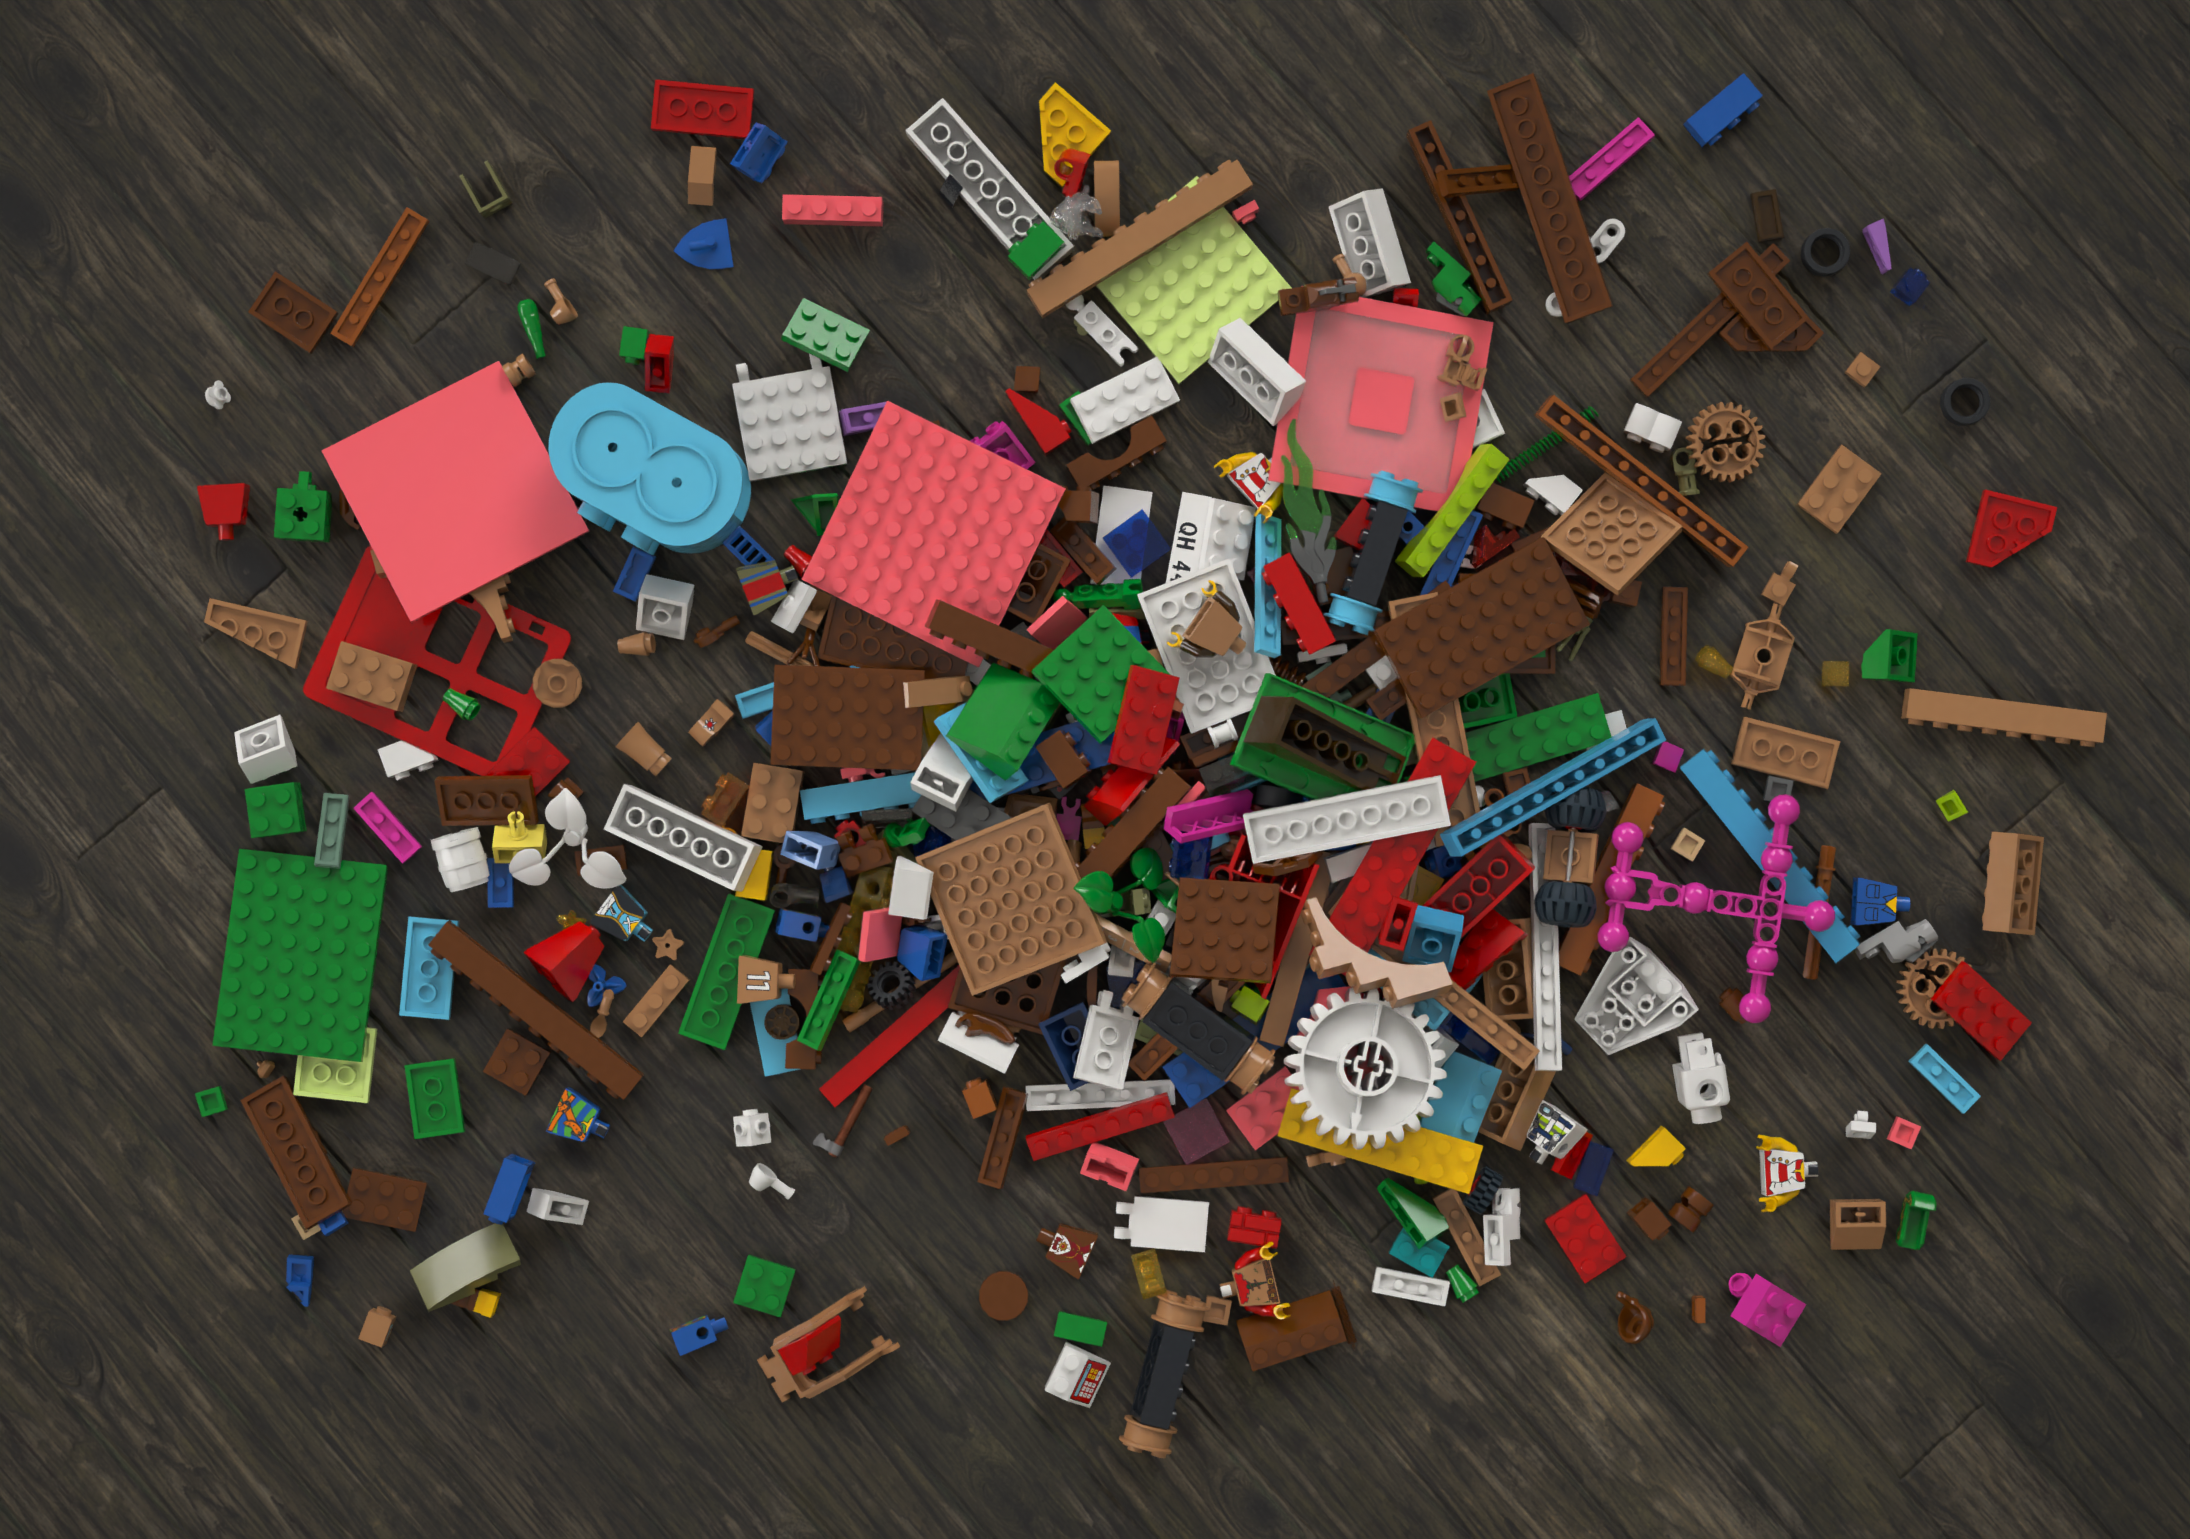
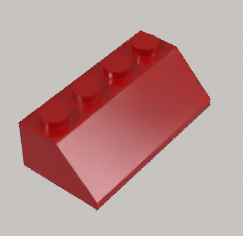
M1291 552L1263 566L1265 571L1261 574L1268 586L1273 585L1277 593L1273 597L1279 608L1285 607L1288 616L1284 618L1291 630L1296 628L1300 636L1296 641L1302 652L1308 651L1310 655L1335 642L1336 638Z
M1166 737L1159 769L1180 745L1177 740ZM1117 766L1114 770L1110 768L1101 778L1103 781L1100 787L1094 786L1086 795L1089 800L1084 807L1106 826L1125 811L1154 775L1122 766Z

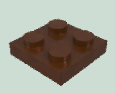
M507 1028L483 1072L527 1096L551 1052Z

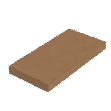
M1743 717L1731 765L1828 789L1840 741Z

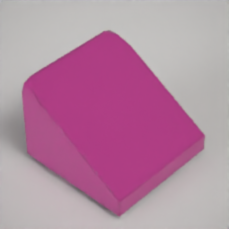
M1664 741L1659 744L1652 764L1675 773L1684 749Z

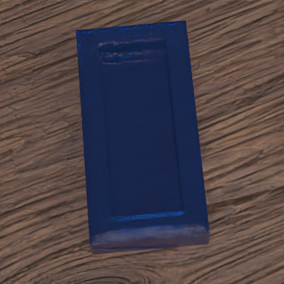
M1590 1141L1573 1187L1597 1196L1614 1149Z

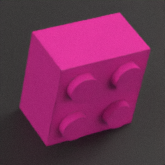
M1756 1274L1730 1316L1781 1347L1806 1304Z

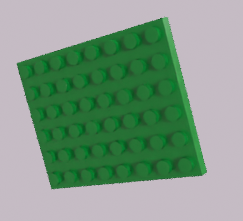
M239 849L212 1046L363 1062L388 865L341 860L340 869L315 867V857Z

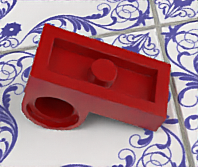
M1075 149L1063 151L1054 165L1055 174L1066 181L1062 194L1066 195L1064 204L1073 207L1079 198L1091 154ZM1064 162L1071 163L1073 167H1068Z

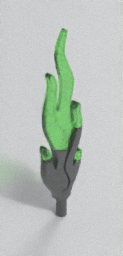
M1292 419L1287 432V443L1298 467L1299 486L1296 491L1293 486L1291 463L1285 455H1282L1281 461L1284 465L1283 500L1289 515L1303 536L1304 548L1300 545L1297 533L1291 524H1286V530L1289 534L1290 548L1294 560L1310 578L1312 584H1315L1318 603L1328 602L1325 582H1327V575L1335 557L1336 539L1332 537L1327 549L1324 550L1325 540L1331 523L1330 506L1323 489L1319 490L1318 493L1322 508L1321 514L1315 504L1312 490L1313 466L1296 440V419Z

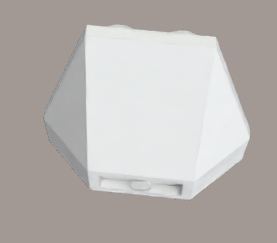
M1629 937L1628 944L1623 950L1611 953L1574 1020L1610 1055L1679 1027L1698 1011V1007L1683 983L1648 947Z

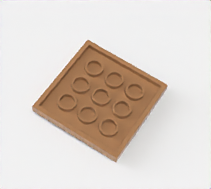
M1604 473L1541 538H1545L1552 550L1618 596L1682 532V525L1610 475Z

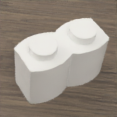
M1636 403L1623 433L1627 434L1628 440L1639 444L1641 440L1650 444V449L1663 453L1664 450L1669 451L1682 422Z

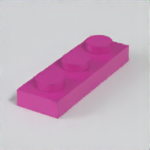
M374 792L369 793L353 808L401 863H405L422 848L420 843Z

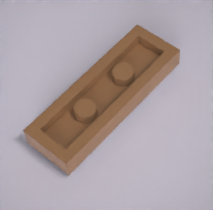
M670 964L625 1018L623 1023L640 1037H643L690 979Z

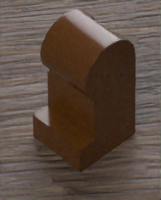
M567 777L564 781L561 780L548 796L554 799L564 788H567L578 800L584 791Z

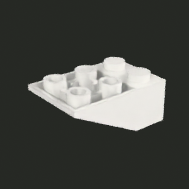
M940 733L921 761L910 784L913 791L956 812L973 778L942 733Z

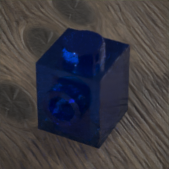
M1909 268L1902 274L1890 292L1910 306L1918 300L1930 282L1926 279V274L1921 270Z

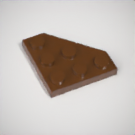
M1738 314L1718 335L1735 352H1805L1824 332L1809 318L1775 347L1768 350L1742 316Z

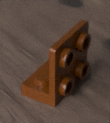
M1350 546L1335 552L1334 560L1327 575V582H1325L1328 602L1318 603L1316 586L1310 580L1319 607L1332 603L1333 597L1330 596L1331 593L1344 596L1345 591L1341 590L1346 576H1351L1353 570L1352 567H1349L1353 556Z

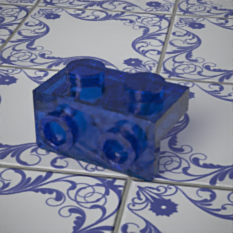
M1213 836L1180 843L1172 837L1174 850L1173 858L1169 862L1170 876L1176 879H1180V877L1208 879Z

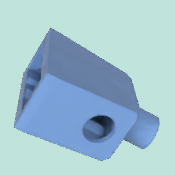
M786 831L780 855L819 870L834 867L837 864L840 846L837 840L817 832ZM801 844H806L807 847L802 849Z

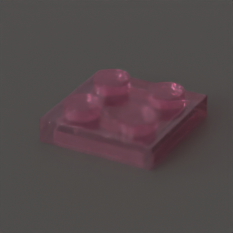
M1207 1098L1191 1108L1188 1107L1176 1113L1175 1118L1163 1121L1186 1165L1230 1142Z

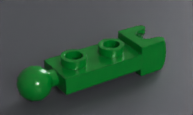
M1124 579L1123 583L1085 584L1075 586L1074 593H1070L1063 588L1057 589L1052 599L1055 603L1064 596L1067 600L1073 602V605L1078 609L1100 608L1103 605L1105 607L1124 606V610L1141 609L1142 606L1137 594L1143 593V587L1140 579Z

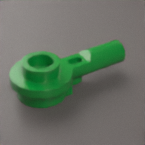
M895 823L889 824L884 830L883 838H886L888 846L892 848L902 846L897 839L903 829L900 825Z

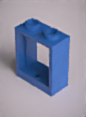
M515 1154L504 1158L483 1213L489 1216V1221L502 1225L503 1222L507 1223L515 1217L535 1162Z

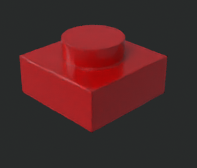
M1394 288L1392 303L1417 308L1419 289Z

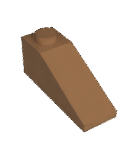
M970 676L940 677L903 683L905 708L964 702L969 700L972 693Z

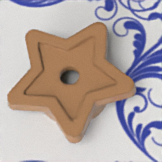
M668 929L663 937L652 938L658 947L655 955L656 958L668 956L674 961L677 960V949L684 945V941L674 938L671 929ZM666 943L670 944L669 948L665 947Z

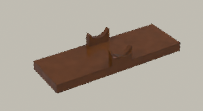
M283 1075L240 1101L305 1229L309 1230L352 1204L326 1155L328 1152L322 1145L317 1131L313 1130L297 1096L293 1095V1088L287 1077Z

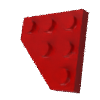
M1983 490L1966 562L1988 568L1997 565L2035 540L2051 532L2057 507Z

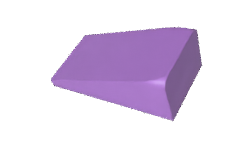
M1883 218L1862 229V233L1882 274L1892 269L1886 226Z
M886 402L839 411L843 436L872 431Z

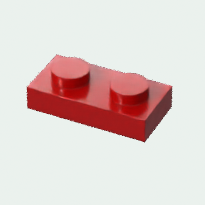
M1586 1132L1564 1158H1555L1551 1170L1572 1180L1593 1135Z

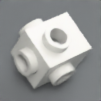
M757 1109L743 1110V1115L733 1117L736 1146H754L771 1143L768 1113H758Z

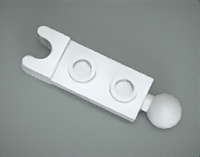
M1080 295L1065 304L1070 310H1077L1079 312L1074 319L1120 367L1124 365V359L1120 356L1121 350L1129 349L1132 353H1137L1139 350L1092 300L1085 305L1084 298Z

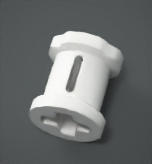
M1227 719L1226 723L1217 727H1207L1215 748H1218L1219 744L1228 740L1238 739L1231 719Z

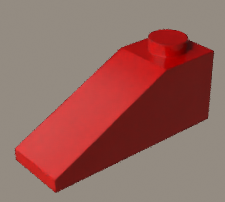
M1010 388L1005 391L1045 456L1070 441L1068 434L1072 431L1065 420L1060 422L1057 416Z

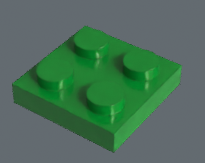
M748 1255L733 1303L781 1317L796 1269Z

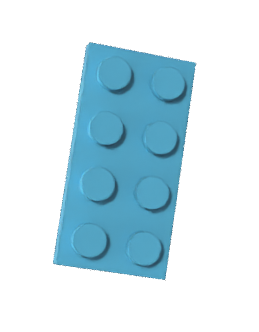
M964 703L937 717L933 722L989 803H992L1021 787L1028 779L1021 768H1019L1017 772L1004 781L946 737V734L966 704Z
M408 917L400 1016L450 1020L455 971L450 968L452 964L445 958L440 960L430 952L432 948L428 945L449 920ZM450 920L459 927V921Z

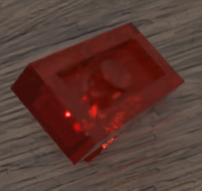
M1483 526L1476 531L1472 559L1473 567L1477 568L1520 538L1517 531L1514 529L1508 534L1502 531L1495 537L1487 526Z

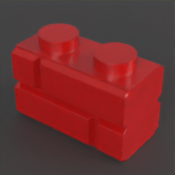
M1238 1206L1237 1210L1231 1211L1227 1240L1256 1246H1264L1269 1242H1273L1274 1245L1269 1248L1277 1249L1282 1219L1281 1217H1276L1277 1212L1262 1210V1214L1252 1213V1208Z

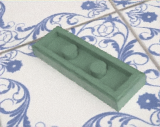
M323 794L314 862L315 867L341 868L349 795Z

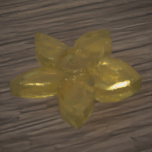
M573 910L568 913V916L560 915L556 919L559 924L563 925L562 930L579 921L583 924L587 921L584 918H576V912Z

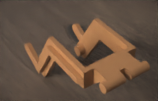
M865 1286L850 1292L814 1317L777 1336L770 1347L775 1356L768 1359L766 1355H763L757 1359L767 1378L772 1376L775 1378L776 1381L771 1383L781 1402L791 1398L788 1393L796 1390L800 1399L803 1397L810 1399L848 1379L882 1355L891 1353L900 1347L898 1342L892 1344L891 1339L884 1340L882 1335L871 1341L874 1348L844 1368L818 1382L809 1379L807 1374L803 1375L802 1372L794 1376L790 1373L778 1349L814 1330L849 1306L852 1311L861 1308L863 1303L860 1299L864 1297L863 1293L867 1291Z

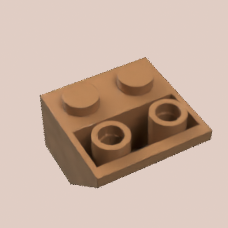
M1880 1199L1830 1200L1831 1250L1881 1249L1886 1229L1885 1201Z

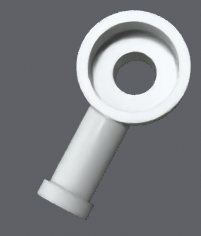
M757 1163L749 1180V1184L754 1189L762 1191L771 1186L783 1194L787 1200L793 1195L795 1189L788 1187L777 1179L776 1174L770 1168L761 1163Z

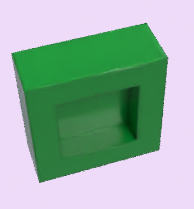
M925 817L907 823L897 839L902 846L910 843L917 844L925 838V833L930 824Z
M221 1086L195 1093L202 1117L228 1109Z

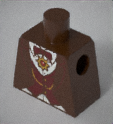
M1060 1223L1055 1233L1042 1227L1036 1241L1049 1247L1045 1255L1048 1260L1079 1279L1098 1238V1233Z

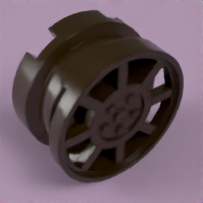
M776 1005L765 1016V1029L775 1039H788L800 1027L799 1013L790 1005Z

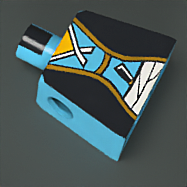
M622 885L615 887L589 922L624 941H628L632 934L645 942L653 929L642 922L648 912Z

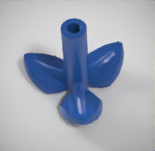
M595 964L588 976L589 980L594 982L593 988L589 990L587 995L588 1006L594 1007L601 1004L605 989H611L614 994H618L626 988V983L623 979L616 976L605 981L606 971L601 966Z

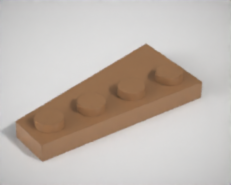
M210 598L204 623L297 669L308 621Z

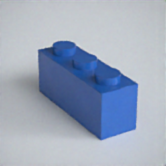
M1743 73L1691 116L1683 125L1701 147L1707 143L1712 146L1722 137L1720 134L1722 130L1726 127L1731 130L1741 121L1740 115L1745 111L1748 115L1760 105L1757 101L1763 95Z

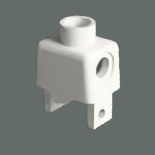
M1702 1032L1677 1036L1681 1063L1672 1064L1678 1101L1691 1111L1694 1124L1711 1123L1721 1120L1720 1106L1729 1103L1730 1095L1726 1068L1720 1053H1715L1714 1055L1711 1038L1704 1039ZM1708 1083L1707 1090L1700 1094L1701 1087Z

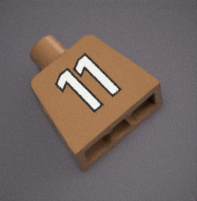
M746 955L739 956L737 1004L781 998L782 989H795L796 976L795 974H782V963Z

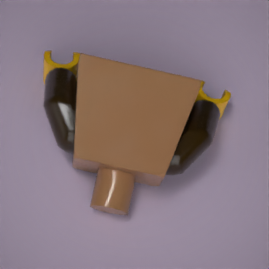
M1209 580L1208 583L1213 586V590L1206 592L1201 588L1203 594L1208 599L1182 636L1179 633L1171 632V634L1177 636V642L1172 644L1167 641V644L1175 648L1180 647L1182 651L1199 658H1213L1217 654L1224 656L1228 649L1236 654H1240L1244 650L1246 642L1238 637L1242 626L1239 624L1240 615L1236 605L1221 590L1217 591L1216 584Z

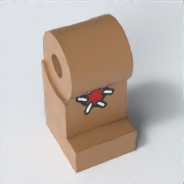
M717 699L688 733L703 747L729 723L735 714L721 700Z

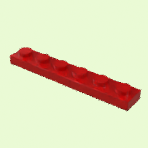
M1165 1092L1026 1135V1141L1033 1161L1175 1118V1114L1168 1093Z

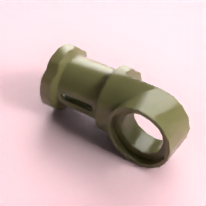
M1684 447L1675 449L1670 456L1675 476L1678 477L1679 493L1683 496L1700 494L1696 487L1695 474L1697 469L1694 468L1695 459H1689L1693 452ZM1679 452H1685L1688 455V463L1685 466L1679 465L1676 461V456Z

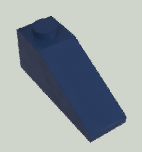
M836 864L834 867L824 868L825 872L819 874L826 903L854 894L849 877H846L843 866L838 867V864Z

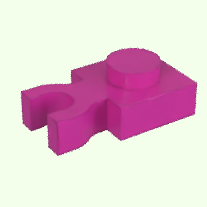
M1062 797L1061 804L1064 814H1057V822L1065 840L1074 839L1079 841L1082 817L1075 816L1080 807L1081 799H1076L1075 806L1069 808L1066 805L1067 797Z

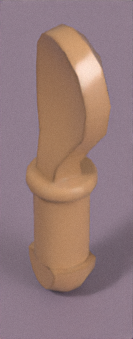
M611 989L604 991L600 1007L597 1010L599 1015L591 1023L590 1032L598 1038L604 1034L607 1028L605 1016L609 1015L611 1002L614 999V992Z

